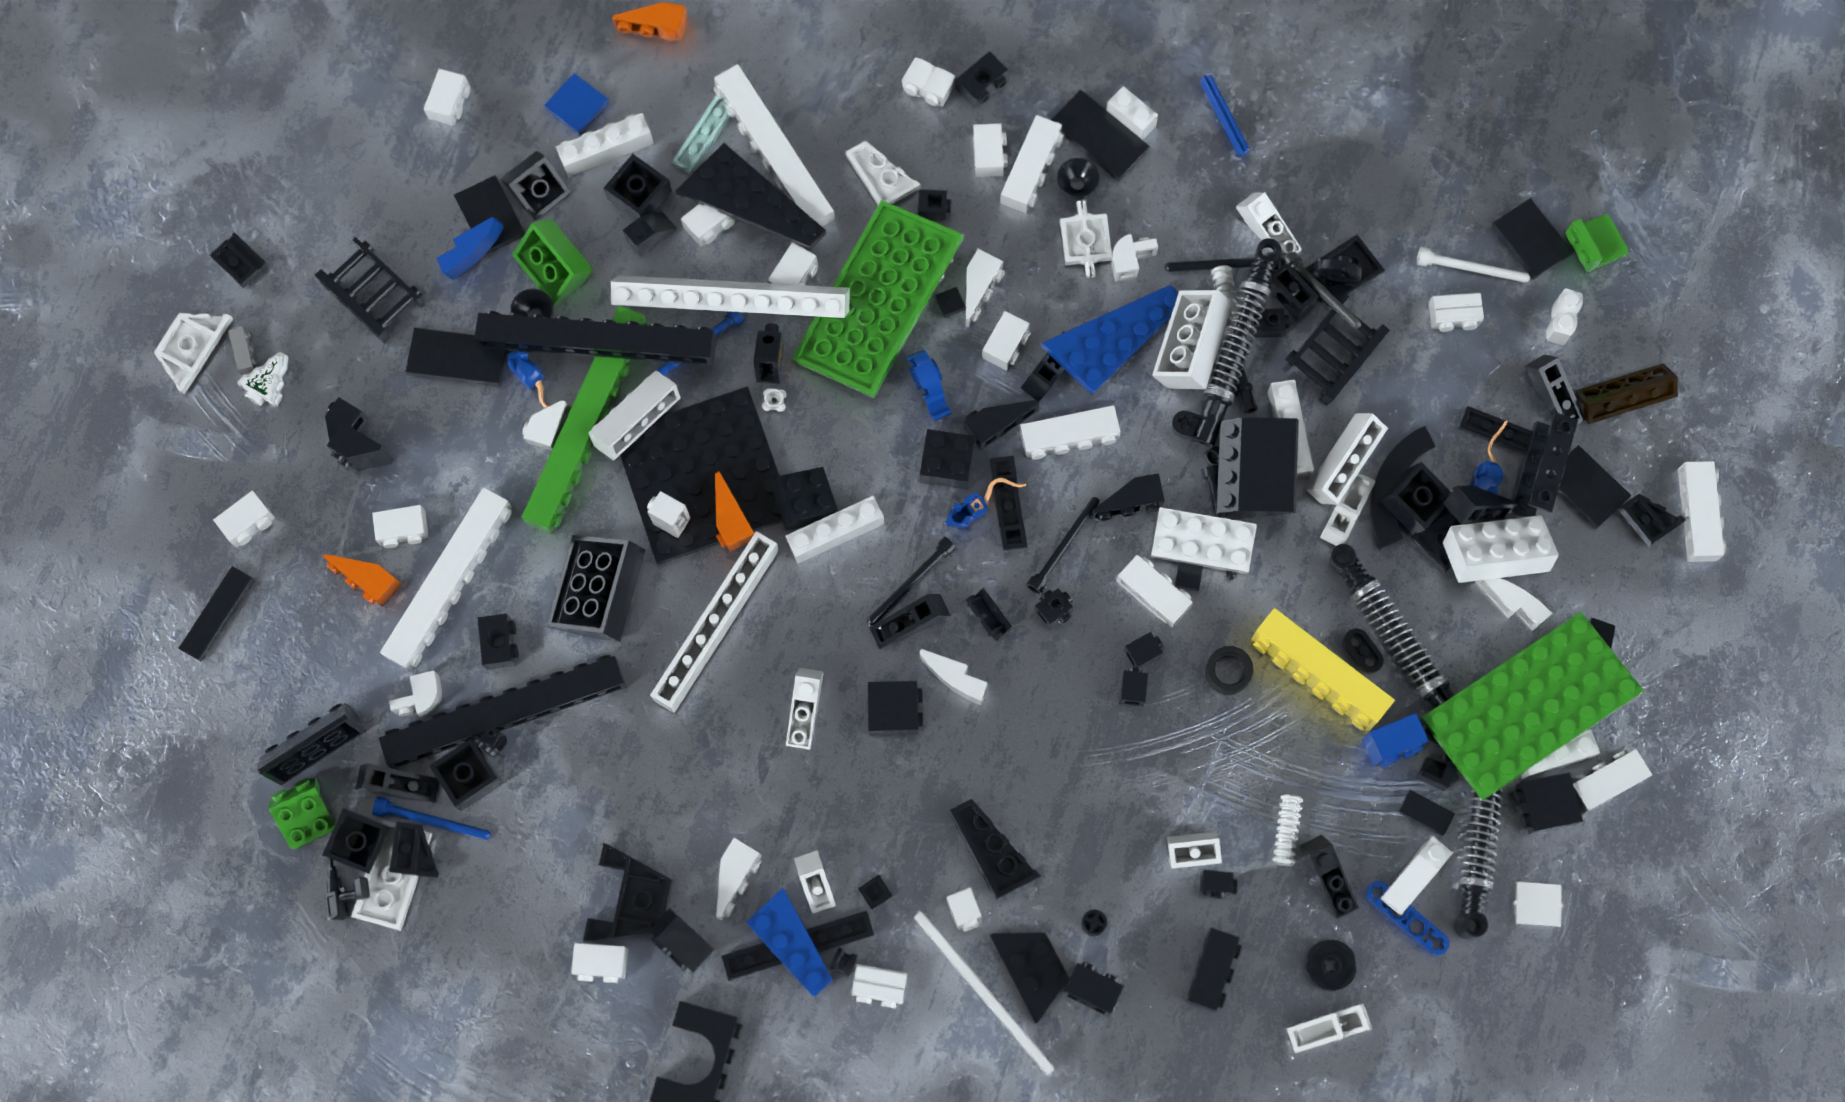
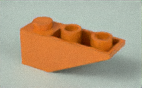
M666 2L616 14L612 17L615 29H618L620 32L640 33L645 37H662L667 41H682L688 18L685 6Z
M328 554L323 556L329 562L326 566L336 575L340 572L347 577L344 581L354 590L357 587L364 591L362 596L372 605L377 602L383 607L402 585L379 564Z

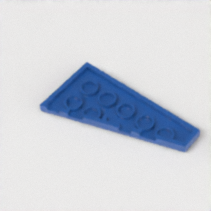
M1172 285L1166 286L1042 342L1041 347L1081 386L1093 395L1171 318L1179 292Z

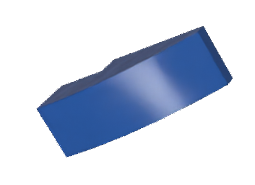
M491 217L453 238L456 247L436 258L442 273L454 280L468 271L495 243L504 228L503 223Z

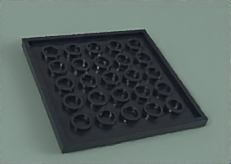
M748 386L662 415L620 454L657 565L720 544L716 537L719 534L716 526L715 473L717 472L721 473L753 532L783 522L771 488L780 475ZM660 491L686 505L691 517L679 538L655 526L647 512L649 510L647 506L653 496L657 497Z

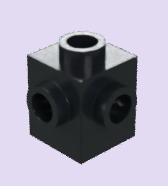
M1059 588L1052 592L1050 589L1039 598L1041 601L1034 608L1035 613L1047 628L1051 629L1057 623L1062 625L1072 617L1070 613L1073 611L1072 604L1074 602L1067 592L1064 591L1062 593Z

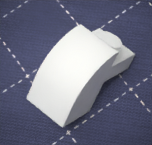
M1131 234L1122 237L1116 243L1112 254L1111 268L1114 281L1138 277L1139 265L1137 259L1156 256L1158 250L1157 239L1146 237L1133 242Z
M434 670L410 676L413 695L390 700V710L396 715L399 714V716L412 715L414 710H416L417 715L421 718H425L435 712L442 699L440 677Z

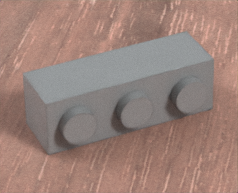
M243 326L228 330L237 370L242 375L251 373L255 366H257V361L252 355L254 349L249 342V339H251L249 331H246Z

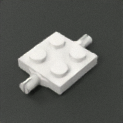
M1080 200L1076 202L1077 215L1060 218L1065 265H1085L1086 278H1090V271L1091 278L1096 276L1095 263L1112 260L1107 214L1094 215L1087 213L1086 201L1082 200L1081 207Z

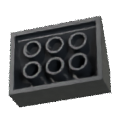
M1235 418L1220 421L1217 514L1227 519L1240 520L1296 513L1299 420L1297 418Z
M572 535L546 627L600 640L620 642L646 550L630 540Z
M341 703L337 704L329 710V714L310 721L307 728L288 735L287 740L282 744H275L265 751L266 754L259 758L257 770L260 775L282 786L362 735L366 730L351 706L347 703L343 705Z

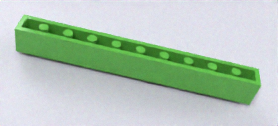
M618 306L612 319L617 323L626 324L628 321H634L640 325H648L645 315L622 306ZM594 358L521 517L525 524L550 534L553 533L554 528L557 529L562 521L561 513L564 506L568 507L572 499L571 491L574 485L577 486L582 476L580 471L583 465L589 462L592 451L590 449L593 443L588 432L611 411L609 407L612 401L618 398L620 393L619 385L622 379L625 380L629 374L631 359Z

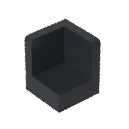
M1426 757L1416 779L1445 791L1450 787L1457 767L1450 761L1444 764L1433 758Z

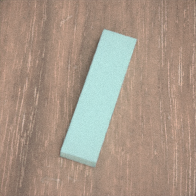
M717 95L715 96L672 160V166L690 176L695 172L731 118L725 106L727 103L724 99L720 100Z

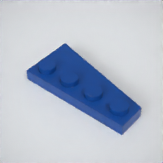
M782 888L750 917L746 923L815 998L833 980L787 893Z

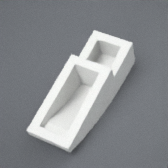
M1358 473L1338 505L1335 506L1320 536L1321 539L1335 546L1346 542L1376 482L1375 480Z
M1501 578L1476 581L1477 585L1508 619L1516 613L1532 631L1553 614L1542 602L1513 583Z
M921 649L920 659L940 682L965 699L981 705L988 682L966 675L968 665Z
M1361 1004L1287 1028L1294 1052L1298 1053L1372 1029L1365 1006Z

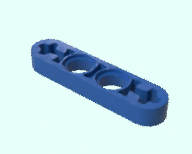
M1375 881L1367 886L1365 890L1366 899L1431 955L1438 956L1448 950L1449 940L1447 936L1411 905L1407 907L1401 917H1395L1391 913L1389 905L1386 904L1385 908L1381 905L1384 903L1380 899L1381 897L1373 898L1374 892L1372 888H1382L1381 895L1383 896L1389 888L1387 884ZM1413 920H1419L1423 923L1424 929L1421 934L1412 932L1410 924ZM1429 929L1432 931L1429 934L1432 939L1440 938L1442 940L1440 942L1442 949L1437 948L1434 950L1432 948L1434 943L1429 938H1426L1425 941L1421 940L1428 933Z

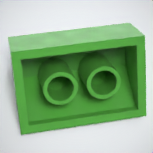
M552 219L533 222L512 254L538 288L549 295L554 306L582 287L594 270Z

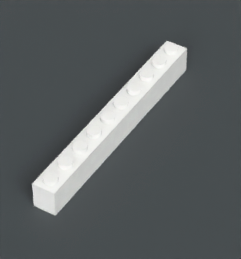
M618 275L611 281V305L845 318L849 312L850 288Z

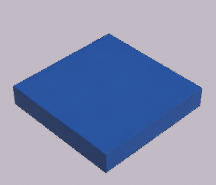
M573 73L546 102L544 107L580 135L610 102L608 98L577 74Z

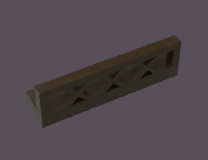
M1663 363L1575 390V396L1584 405L1585 421L1591 424L1678 397V376ZM1659 373H1663V374H1664V375H1662V376H1653V375H1656V374H1659ZM1588 395H1597L1591 398L1586 397Z

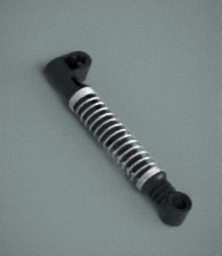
M1266 238L1258 244L1253 258L1254 262L1251 264L1253 268H1250L1248 276L1243 278L1239 292L1246 295V297H1236L1237 300L1244 303L1243 305L1234 304L1236 308L1241 309V312L1232 311V314L1239 318L1229 319L1236 326H1227L1228 329L1234 331L1233 334L1224 333L1229 338L1222 340L1224 346L1219 347L1221 354H1217L1219 360L1214 362L1217 366L1216 369H1212L1214 375L1210 376L1212 381L1207 384L1208 386L1205 389L1203 395L1205 401L1200 415L1183 410L1176 413L1173 417L1172 431L1181 438L1209 447L1215 446L1220 431V421L1224 420L1227 408L1232 406L1235 398L1233 392L1237 391L1235 385L1240 383L1238 377L1242 376L1240 370L1245 369L1243 363L1247 362L1245 356L1250 354L1248 351L1252 347L1250 341L1255 340L1252 334H1256L1257 330L1254 327L1260 325L1257 320L1262 318L1260 313L1265 311L1263 305H1266L1267 301L1264 298L1269 297L1272 289L1270 279L1273 277L1272 274L1275 271L1274 268L1281 253L1280 244L1275 239ZM1264 248H1271L1275 255L1266 257L1262 254V250ZM1259 299H1262L1265 303H1258ZM1257 306H1259L1262 310L1256 311ZM1254 313L1258 314L1260 317L1253 318ZM1252 320L1255 321L1257 325H1251ZM1249 328H1252L1255 332H1248ZM1247 335L1251 336L1252 339H1246ZM1223 375L1228 376L1227 381L1222 379ZM1221 383H1225L1224 388L1220 387ZM1216 399L1220 401L1215 415L1210 414ZM1183 419L1188 420L1187 424L1191 426L1193 419L1198 421L1193 435L1188 434L1189 426L1181 429L1180 424L1177 422H1182Z
M1347 544L1337 545L1330 556L1331 567L1339 575L1343 574V580L1347 579L1345 583L1346 585L1350 584L1349 594L1354 602H1358L1356 605L1362 602L1367 605L1361 609L1362 612L1367 608L1371 611L1366 618L1374 615L1376 619L1370 622V624L1379 622L1380 626L1375 631L1380 628L1384 629L1385 632L1379 637H1383L1386 634L1389 636V639L1384 644L1392 641L1389 650H1393L1395 653L1393 657L1397 656L1399 658L1398 663L1402 662L1404 665L1402 670L1406 669L1409 672L1407 677L1411 676L1414 679L1412 683L1416 682L1418 685L1416 690H1419L1420 695H1422L1421 697L1429 701L1435 709L1443 704L1444 701L1446 702L1455 696L1449 688L1450 682L1446 679L1447 677L1444 674H1439L1440 668L1434 667L1436 662H1431L1429 660L1431 655L1425 654L1427 649L1421 648L1422 642L1416 641L1417 635L1412 636L1413 629L1410 628L1404 631L1408 622L1399 624L1403 619V616L1395 617L1399 610L1394 609L1390 611L1394 606V603L1386 604L1390 597L1385 596L1381 598L1385 593V590L1377 591L1381 584H1379L1374 576L1365 575L1367 571L1366 569H1361L1363 567L1362 564L1358 565L1360 561L1356 557L1355 550ZM1345 553L1349 557V561L1347 563H1340L1336 555ZM1425 727L1424 732L1429 740L1427 744L1431 747H1439V743Z
M1502 788L1483 801L1474 790L1470 791L1474 795L1470 798L1473 801V804L1469 806L1472 809V813L1468 814L1471 817V821H1468L1467 824L1473 825L1474 830H1466L1468 833H1473V837H1466L1465 840L1473 842L1472 845L1464 846L1467 849H1472L1471 854H1463L1466 857H1471L1470 862H1462L1465 865H1470L1469 870H1461L1464 873H1469V877L1460 878V889L1462 895L1465 896L1462 898L1464 904H1461V908L1464 910L1460 911V916L1456 921L1458 934L1466 939L1480 937L1488 929L1486 914L1483 912L1487 911V908L1484 907V905H1487L1485 899H1488V895L1492 893L1493 889L1492 881L1494 878L1489 874L1495 871L1490 866L1496 863L1491 858L1497 855L1492 850L1498 847L1493 842L1498 840V837L1494 834L1499 832L1496 826L1500 824L1497 818L1501 816L1498 810L1502 808L1499 804L1503 800L1500 796L1503 793ZM1469 919H1472L1476 924L1474 932L1468 927Z

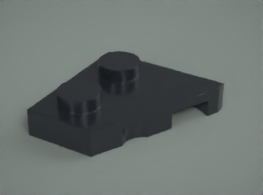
M1637 494L1618 508L1619 512L1648 547L1686 521L1681 515L1676 517L1666 512L1664 506L1651 502L1650 499L1641 494Z
M396 822L389 873L430 878L439 877L438 869H436L432 852L421 824Z

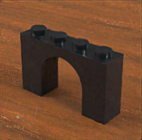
M679 1001L672 1026L704 1036L713 1047L715 1055L714 1065L709 1075L695 1084L687 1085L656 1077L649 1102H721V1100H717L719 1090H724L727 1083L728 1075L724 1073L727 1064L731 1065L736 1051L732 1049L734 1039L739 1040L743 1025L739 1024L740 1018Z

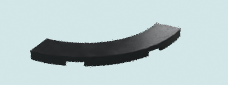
M1426 426L1415 430L1393 448L1384 460L1375 478L1376 482L1372 488L1370 500L1371 524L1380 550L1402 541L1403 536L1400 532L1397 518L1379 500L1418 458L1435 449L1436 446Z

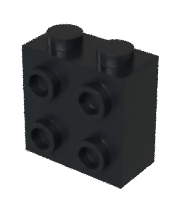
M917 681L868 682L869 735L919 734L918 727H923V712H918V703H923L922 688H918Z
M1570 772L1524 781L1515 786L1514 797L1516 803L1520 804L1523 813L1520 816L1521 824L1524 829H1527L1528 835L1574 826L1583 822Z

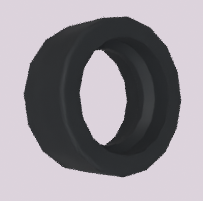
M1235 646L1221 647L1208 659L1205 668L1206 679L1209 685L1217 692L1225 695L1236 694L1243 691L1250 683L1254 673L1253 662L1250 656L1241 648ZM1225 656L1235 657L1243 665V677L1235 684L1222 683L1215 674L1216 663Z

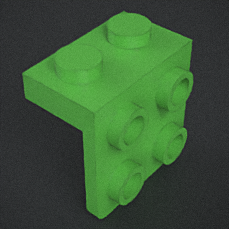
M1607 214L1583 223L1581 218L1575 220L1565 232L1587 273L1620 259L1629 252L1612 219Z
M316 777L310 780L308 778L296 783L295 787L287 791L285 789L279 790L270 798L268 809L289 847L292 849L301 847L332 832L336 825L320 796V784Z

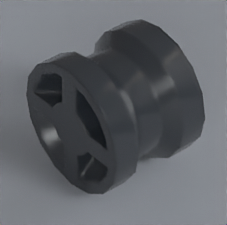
M1095 909L1086 912L1081 920L1082 930L1089 936L1095 937L1102 934L1107 927L1105 914Z
M839 947L831 962L829 971H838L842 973L843 977L848 979L858 955L845 953L844 949Z

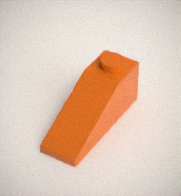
M717 472L715 473L716 526L719 534L716 537L722 548L727 546L728 550L732 552L749 543L754 532L721 473Z

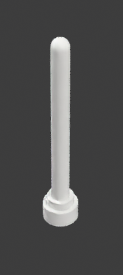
M1420 247L1417 255L1416 265L1427 267V265L1431 266L1433 263L1525 283L1530 280V275L1527 273L1436 255L1435 252L1426 247Z

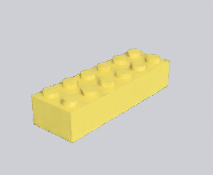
M1276 608L1270 612L1250 640L1254 643L1253 647L1261 654L1267 653L1271 656L1276 666L1281 669L1286 668L1293 673L1292 677L1302 685L1306 683L1310 686L1315 696L1322 700H1328L1333 704L1332 708L1341 715L1346 714L1352 719L1353 725L1362 731L1365 729L1369 732L1395 701V699Z

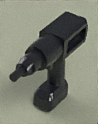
M329 858L328 879H326L327 894H325L327 918L341 921L348 917L346 901L364 900L370 897L368 879L366 877L355 878L353 882L354 890L347 891V887H342L341 879L338 877L337 868L333 860Z

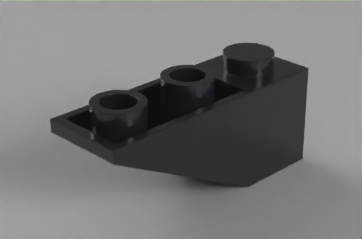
M1159 473L1132 479L1092 510V520L1107 521L1116 515L1130 517L1138 511L1145 510L1146 513L1159 511V508L1163 507L1165 502Z
M1319 835L1300 845L1299 847L1307 866L1335 918L1339 919L1358 909V904L1333 844L1324 836Z

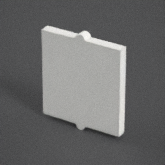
M1516 882V900L1513 901V904L1516 905L1515 924L1561 927V908L1564 907L1561 903V885Z

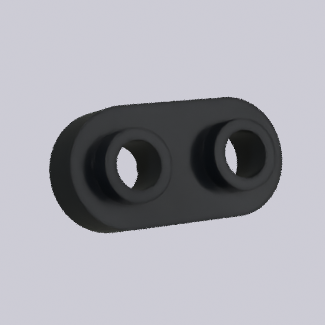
M1359 628L1349 630L1343 638L1345 650L1362 672L1366 674L1378 672L1384 663L1381 652L1365 631ZM1351 639H1357L1359 645H1352ZM1366 659H1372L1374 665L1368 666L1366 664Z

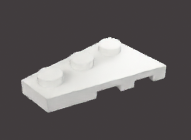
M866 141L845 152L846 157L877 205H879L881 200L894 204L921 189L919 182L912 180L905 174V171L889 162L887 157Z

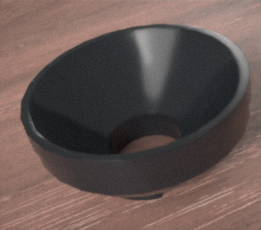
M1069 159L1058 170V187L1065 196L1071 199H1086L1098 187V169L1087 159ZM1079 178L1084 182V187L1074 189L1071 186V181Z
M539 289L523 290L515 296L511 303V313L515 312L528 316L530 310L539 309L541 315L547 318H553L554 305L547 293Z

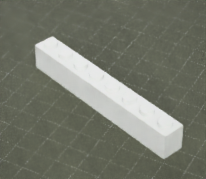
M737 64L714 77L716 86L713 89L720 100L724 99L727 103L725 107L731 118L736 117L738 120L737 126L741 134L749 137V145L755 155L759 153L763 159L761 160L763 168L767 173L771 171L773 174V182L776 188L780 191L783 190L790 200L822 227L834 221L833 209L740 66Z
M484 487L482 488L380 651L385 658L408 671H411L413 667L420 663L422 659L421 653L426 646H430L435 638L434 633L438 626L443 625L446 621L449 608L452 604L455 605L458 602L462 587L471 581L474 575V568L486 556L487 551L485 550L490 542L493 543L497 539L502 523L507 522L510 518L512 506L508 500Z
M757 531L755 532L650 694L653 701L675 713L779 552L776 542Z

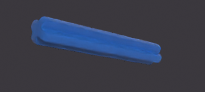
M1211 74L1203 76L1200 83L1237 155H1246L1250 148Z

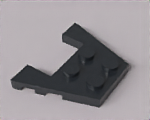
M603 843L599 866L623 870V879L614 921L609 922L587 918L583 941L590 942L650 933L651 927L668 909L673 880L612 846Z

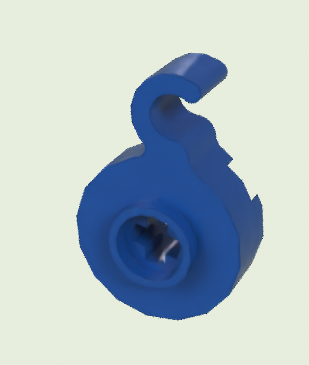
M924 349L907 356L906 361L912 363V366L908 369L917 389L922 388L925 392L922 398L926 403L932 420L936 422L951 415L952 411L946 404L941 385L942 376L933 358L930 359Z

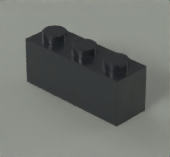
M1211 927L1208 929L1185 1000L1186 1003L1212 1012H1216L1218 1007H1223L1227 995L1223 993L1225 983L1230 984L1234 969L1230 967L1233 958L1238 959L1242 945L1238 944L1240 937Z

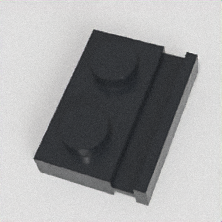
M234 232L229 240L226 239L210 254V257L244 288L268 264Z

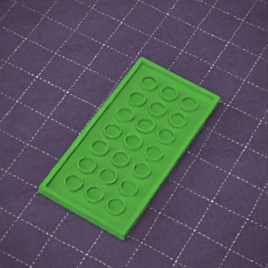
M881 200L832 286L850 288L848 314L845 318L815 316L792 356V361L875 398L964 238L962 233Z
M1579 612L1424 715L1421 721L1483 801L1642 694L1644 690L1582 612Z

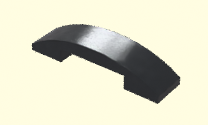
M1014 455L990 458L992 481L997 478H1005L1017 483ZM998 482L993 486L1003 551L1027 548L1018 487Z

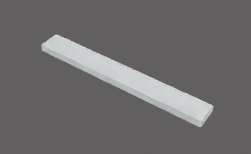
M920 911L914 917L917 924L1048 1076L1055 1070V1067L926 915Z

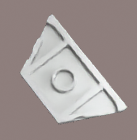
M179 313L155 349L154 354L182 394L185 395L232 322L233 318L230 315L210 316L209 314L192 315L191 313Z

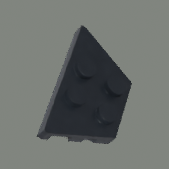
M1046 933L991 934L990 938L1035 1024L1038 1023L1069 979Z

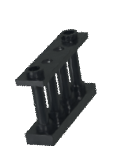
M354 237L352 240L358 250L334 273L330 272L327 275L320 269L315 274V277L321 285L385 344L391 338L386 331L389 328L388 325L413 301L423 308L425 306L421 299L423 294L414 285L409 287L373 253L375 251L374 248L366 240L361 242L358 238ZM365 256L369 258L374 265L349 289L346 287L343 290L339 286L341 283L339 280ZM381 271L384 272L390 280L365 304L362 302L359 305L355 301L357 298L355 295ZM397 286L400 287L406 295L381 319L375 320L371 316L373 313L371 310Z
M1345 294L1341 299L1336 298L1344 304L1350 296ZM1330 305L1327 307L1330 312L1299 350L1295 351L1293 349L1285 358L1287 364L1283 368L1287 372L1295 365L1319 385L1324 393L1319 400L1326 406L1336 398L1390 331L1384 324L1377 329L1374 327L1371 329L1360 320L1361 326L1357 330L1365 336L1364 339L1367 341L1362 347L1360 345L1356 346L1329 323L1337 313ZM1322 330L1351 353L1352 360L1348 364L1340 362L1315 341ZM1307 348H1310L1336 370L1338 377L1334 382L1325 379L1300 358Z
M1555 412L1550 425L1539 421L1534 422L1512 498L1517 503V506L1512 510L1511 514L1520 517H1531L1536 515L1537 508L1550 513L1553 512L1577 427V419Z

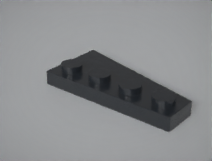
M972 799L949 810V814L995 900L1041 877L1026 862L1022 854L1014 849L1006 836L998 831L989 817Z

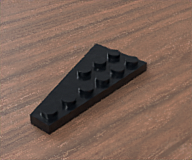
M725 143L675 190L676 195L693 199L698 204L710 206L722 214L749 225H756L768 233L772 232L780 235L785 240L810 250L827 234L826 229Z

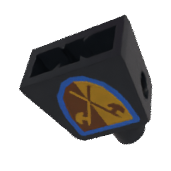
M768 323L765 325V330L757 332L753 359L756 382L780 384L783 357L782 333L779 332L777 324Z

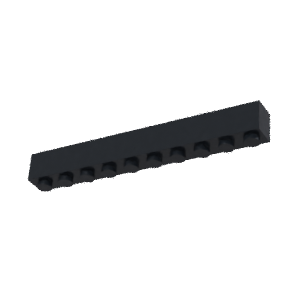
M496 311L478 313L474 340L479 348L712 366L717 340L714 331L703 326L691 329L683 325L664 327L659 323L640 325L634 321H628L624 324L609 319L597 322L589 318L571 320L565 316L547 318L540 314H534L533 317L515 312L503 315Z
M604 655L597 658L595 663L589 665L587 663L578 664L573 667L572 671L566 673L564 671L555 672L550 675L549 679L529 681L526 683V687L506 689L503 691V695L483 697L479 700L480 703L471 706L470 704L460 705L455 708L456 711L448 714L446 712L437 713L432 716L431 720L411 722L408 724V728L399 730V728L388 730L384 736L379 737L386 765L395 769L458 747L470 738L477 740L474 736L476 735L481 738L489 727H496L501 732L625 689L627 686L619 662L615 656Z

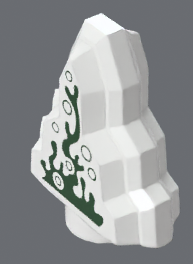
M279 352L270 357L264 366L255 367L250 374H244L237 382L240 387L247 391L244 396L260 407L264 402L278 406L283 397L281 394L284 386L282 376L287 370L288 356Z

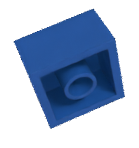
M1415 713L1370 731L1361 741L1373 767L1381 765L1382 768H1386L1395 764L1397 760L1401 759V756L1408 759L1419 754L1420 751L1424 750L1423 745L1429 740Z

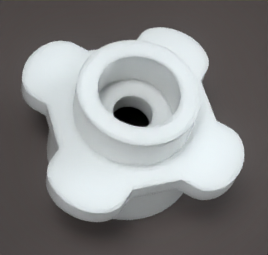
M765 389L763 392V410L783 412L785 410L784 398L787 396L786 392L783 389Z

